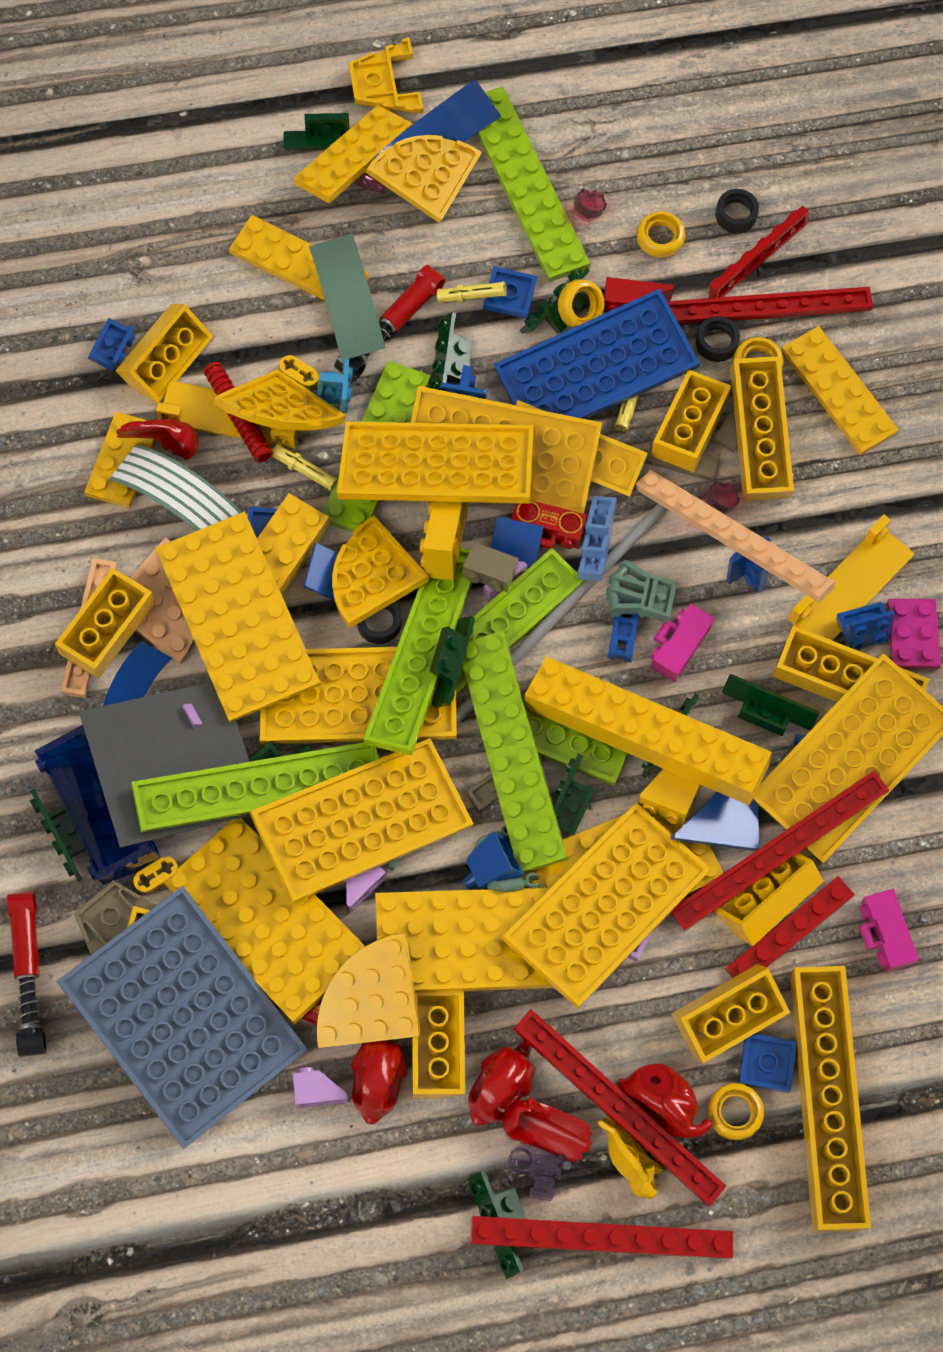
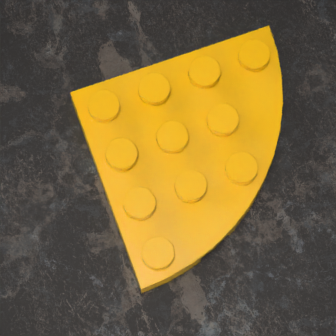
M414 136L398 141L391 147L383 150L371 162L365 173L439 223L482 152L462 141L457 140L455 142L444 139L443 136Z
M278 369L215 396L214 404L227 414H232L259 425L272 427L279 431H306L332 428L344 423L346 417L344 413Z
M374 515L353 531V536L346 544L342 545L336 557L332 574L335 603L338 612L349 629L429 582L428 575Z
M406 932L380 938L357 951L343 964L331 980L319 1010L317 1021L318 1048L420 1036L421 1031Z

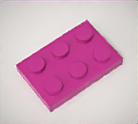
M888 599L887 612L893 610L895 613L889 638L891 660L903 669H939L941 667L936 599Z

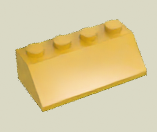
M170 304L115 371L130 387L153 402L160 403L166 395L169 382L178 381L214 336L185 304Z
M799 853L718 908L714 913L738 938L754 946L824 881L813 860Z
M464 991L415 993L421 1035L411 1037L412 1099H441L465 1095Z

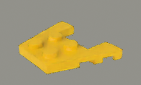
M410 37L402 39V43L395 46L393 44L386 46L385 50L376 54L372 52L348 63L356 105L369 107L379 105L385 109L423 114L420 92L397 94L392 69V61L413 59Z

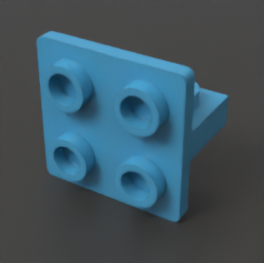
M344 359L341 374L333 371L320 372L316 395L327 403L338 404V410L342 413H348L349 402L351 401L350 382L352 381L353 368L349 367V359Z

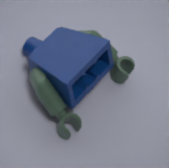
M506 824L502 827V832L495 831L480 837L472 853L467 857L466 862L471 873L463 879V883L469 890H474L478 886L484 890L492 889L497 892L523 890L524 887L532 889L541 888L540 883H530L539 879L536 873H530L526 879H522L525 874L515 859L509 844L510 839Z

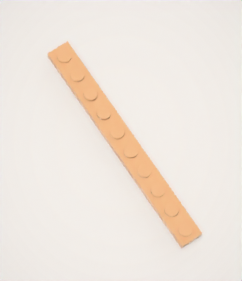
M650 470L635 484L636 490L815 601L820 603L835 588V581L656 472Z

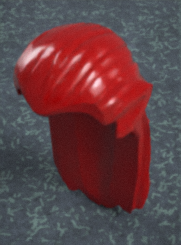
M175 419L133 421L121 425V429L117 430V438L155 439L162 444L164 450L170 449L173 454L183 457L184 460L192 458L199 446L195 429L190 424Z
M529 1097L528 1100L515 1101L508 1106L503 1116V1129L511 1140L540 1148L567 1161L577 1162L578 1159H583L581 1153L588 1152L591 1148L592 1141L588 1136H591L592 1132L590 1131L591 1127L587 1123L561 1110L539 1103L532 1097Z

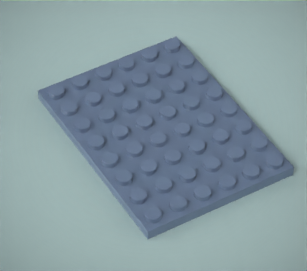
M184 886L180 887L56 981L183 1149L308 1050Z

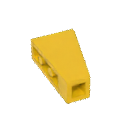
M663 768L641 793L639 805L650 815L657 814L664 817L670 823L683 825L688 819L702 785Z

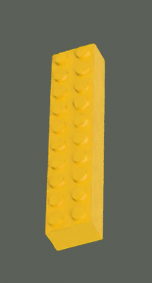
M547 656L525 693V707L527 710L746 805H750L770 764L771 751Z
M845 966L795 967L789 975L795 1041H797L796 1052L813 1233L866 1231L871 1228L846 968Z

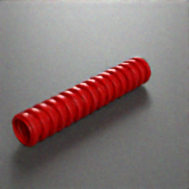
M213 362L205 367L203 374L206 376L207 381L210 382V386L216 395L235 388L220 362ZM227 414L230 416L234 427L237 428V432L240 434L241 439H243L244 444L247 445L251 456L254 457V461L260 463L268 460L272 456L273 450L270 448L269 443L266 442V438L263 436L262 431H260L259 426L256 423Z

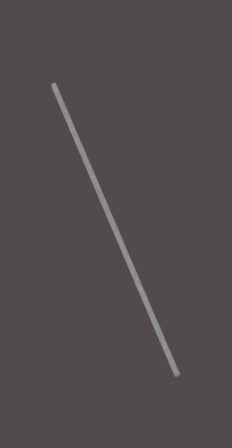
M657 504L608 554L603 576L668 509ZM585 580L513 650L511 657L514 667L598 581ZM471 695L456 709L457 725L474 709ZM432 740L435 747L442 741Z

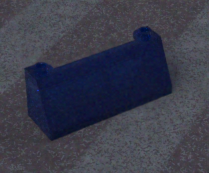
M83 725L35 750L38 757L35 763L41 773L46 772L50 776L90 858V866L87 867V870L94 881L97 879L102 884L110 883L113 880L115 881L136 873L162 858L153 840L123 848L119 847Z

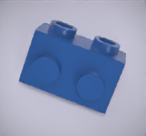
M108 318L88 359L113 371L116 364L120 365L126 356V353L123 352L125 347H131L136 337L133 334L135 326L131 324L128 328Z

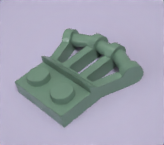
M623 560L619 564V569L610 575V586L606 590V596L610 602V615L617 617L622 614H639L642 619L645 616L667 623L671 614L677 582L649 574L632 562ZM629 574H630V575H632L633 577H635L636 579L631 578V577H627V576H625V575H629ZM620 586L642 592V594L621 588ZM619 598L632 603H619Z

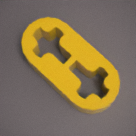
M291 355L285 356L280 360L279 368L281 372L310 391L317 388L319 377L314 368ZM292 364L294 365V370H293L292 368H289L288 370H286V365H287V366H291ZM312 376L313 381L308 380L304 382V377L309 378Z
M171 857L158 859L135 874L133 883L136 890L141 894L154 892L164 886V882L176 874L178 865ZM166 863L168 866L173 865L171 867L172 872L170 874L163 872L157 875L159 872L163 870V864ZM155 876V878L149 881V887L139 886L142 883V877L149 879Z

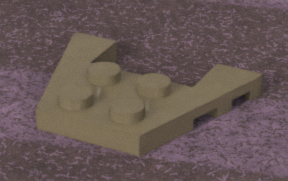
M113 880L76 911L74 915L89 952L92 955L126 929L133 906L151 910L157 905Z

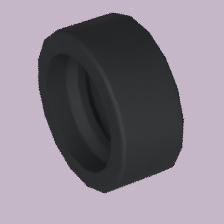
M744 189L728 190L718 200L715 213L717 223L722 229L730 233L739 234L747 232L754 226L757 220L759 204L756 197ZM729 203H741L750 210V215L746 219H733L725 213L724 207Z
M709 317L698 328L695 342L697 351L709 361H726L735 354L740 341V332L736 324L726 317ZM710 330H722L729 335L731 343L726 348H713L705 341V334Z
M396 602L383 608L390 611L393 616L392 626L388 630L383 632L372 631L366 626L365 620L357 624V629L364 639L371 643L384 644L393 640L399 634L402 626L401 610Z

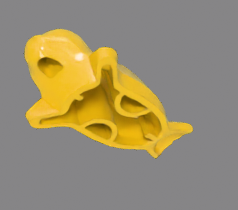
M605 1117L597 1122L598 1125L607 1133L608 1150L612 1163L628 1179L632 1193L640 1198L654 1199L658 1193L654 1182V1175L662 1173L663 1167L661 1164L649 1157L645 1150L611 1118Z

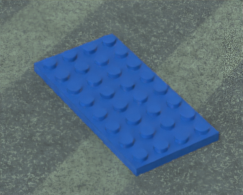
M660 289L494 364V368L513 405H516L517 400L543 411L588 419L680 377L689 370L693 371L700 367L698 358Z

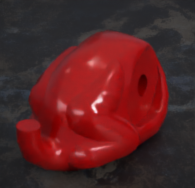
M393 1040L362 1043L351 1062V1068L354 1071L353 1104L367 1124L377 1123L393 1110L398 1099L401 1081L407 1075L403 1047L394 1043Z
M525 1040L514 1049L502 1046L481 1062V1073L473 1084L468 1096L471 1120L475 1125L482 1126L502 1121L509 1105L530 1094L536 1068L529 1060L532 1047Z
M655 1063L642 1066L626 1079L619 1078L617 1080L616 1086L672 1136L679 1138L700 1137L713 1126L707 1119H704L699 1125L692 1123L698 1110L696 1095L690 1084L682 1076L664 1064Z

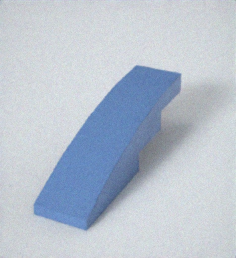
M593 496L585 526L586 535L582 546V559L578 570V579L602 581L612 535L617 503L616 497Z

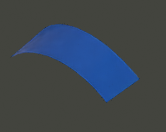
M475 79L410 126L374 158L396 142L414 136L437 135L455 142L457 140L465 142L500 118L501 115Z
M140 642L117 671L106 694L103 706L144 697L156 676L172 657Z

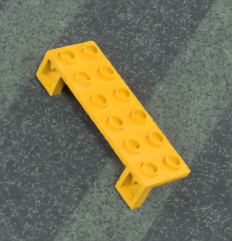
M175 381L169 382L164 403L158 402L156 408L158 420L175 419L190 424L197 431L241 439L237 428L234 427L233 422L230 420V416L214 404L215 396L217 395L212 388ZM256 424L266 438V442L270 445L280 444L282 447L295 449L300 430L279 431L272 427Z
M884 514L868 530L864 540L828 576V578L835 581V588L820 603L805 595L791 610L787 620L796 627L833 641L842 632L836 620L837 614L866 606L914 556V552L887 529L891 519Z

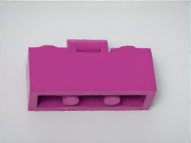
M690 603L686 610L681 609L675 619L678 622L677 624L670 620L667 623H663L653 638L662 647L657 646L650 656L653 659L651 668L675 683L711 629L715 618ZM670 630L673 631L674 634L670 640H667L665 637Z
M894 888L865 896L861 901L862 905L859 906L862 918L864 920L867 919L868 923L860 925L859 929L867 951L878 948L876 958L879 966L884 967L886 973L914 965L919 961V957ZM870 929H873V930H874V933H875V936H876V939H877L876 942L874 941V938H873V935H872V932H871Z

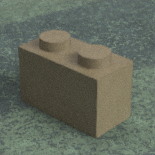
M473 542L463 565V576L470 582L486 584L492 590L508 592L518 568V558Z

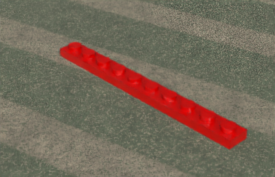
M870 286L667 301L679 325L702 323L709 317L715 316L738 321L872 311L873 308Z
M875 770L686 898L672 910L671 914L685 932L888 793L889 789Z
M530 1009L513 1030L705 1205L711 1206L726 1185L539 1015Z
M482 1216L471 1217L470 1245L733 1259V1231Z

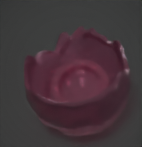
M584 188L575 196L573 209L578 218L587 222L600 218L607 206L604 195L596 190L589 192L584 190Z
M718 481L713 482L707 488L704 497L705 503L725 515L732 512L740 501L737 488L734 484H730V482L724 484Z

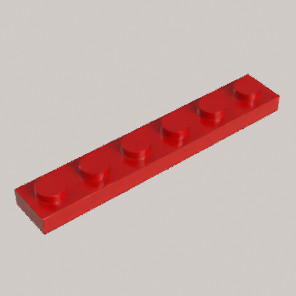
M801 206L796 212L792 211L782 224H777L767 237H762L753 249L746 251L741 256L739 261L729 265L724 274L719 278H714L709 285V298L724 297L804 228L808 223L809 210Z
M839 876L836 877L726 967L725 970L734 978L757 964L768 968L852 899L855 894Z

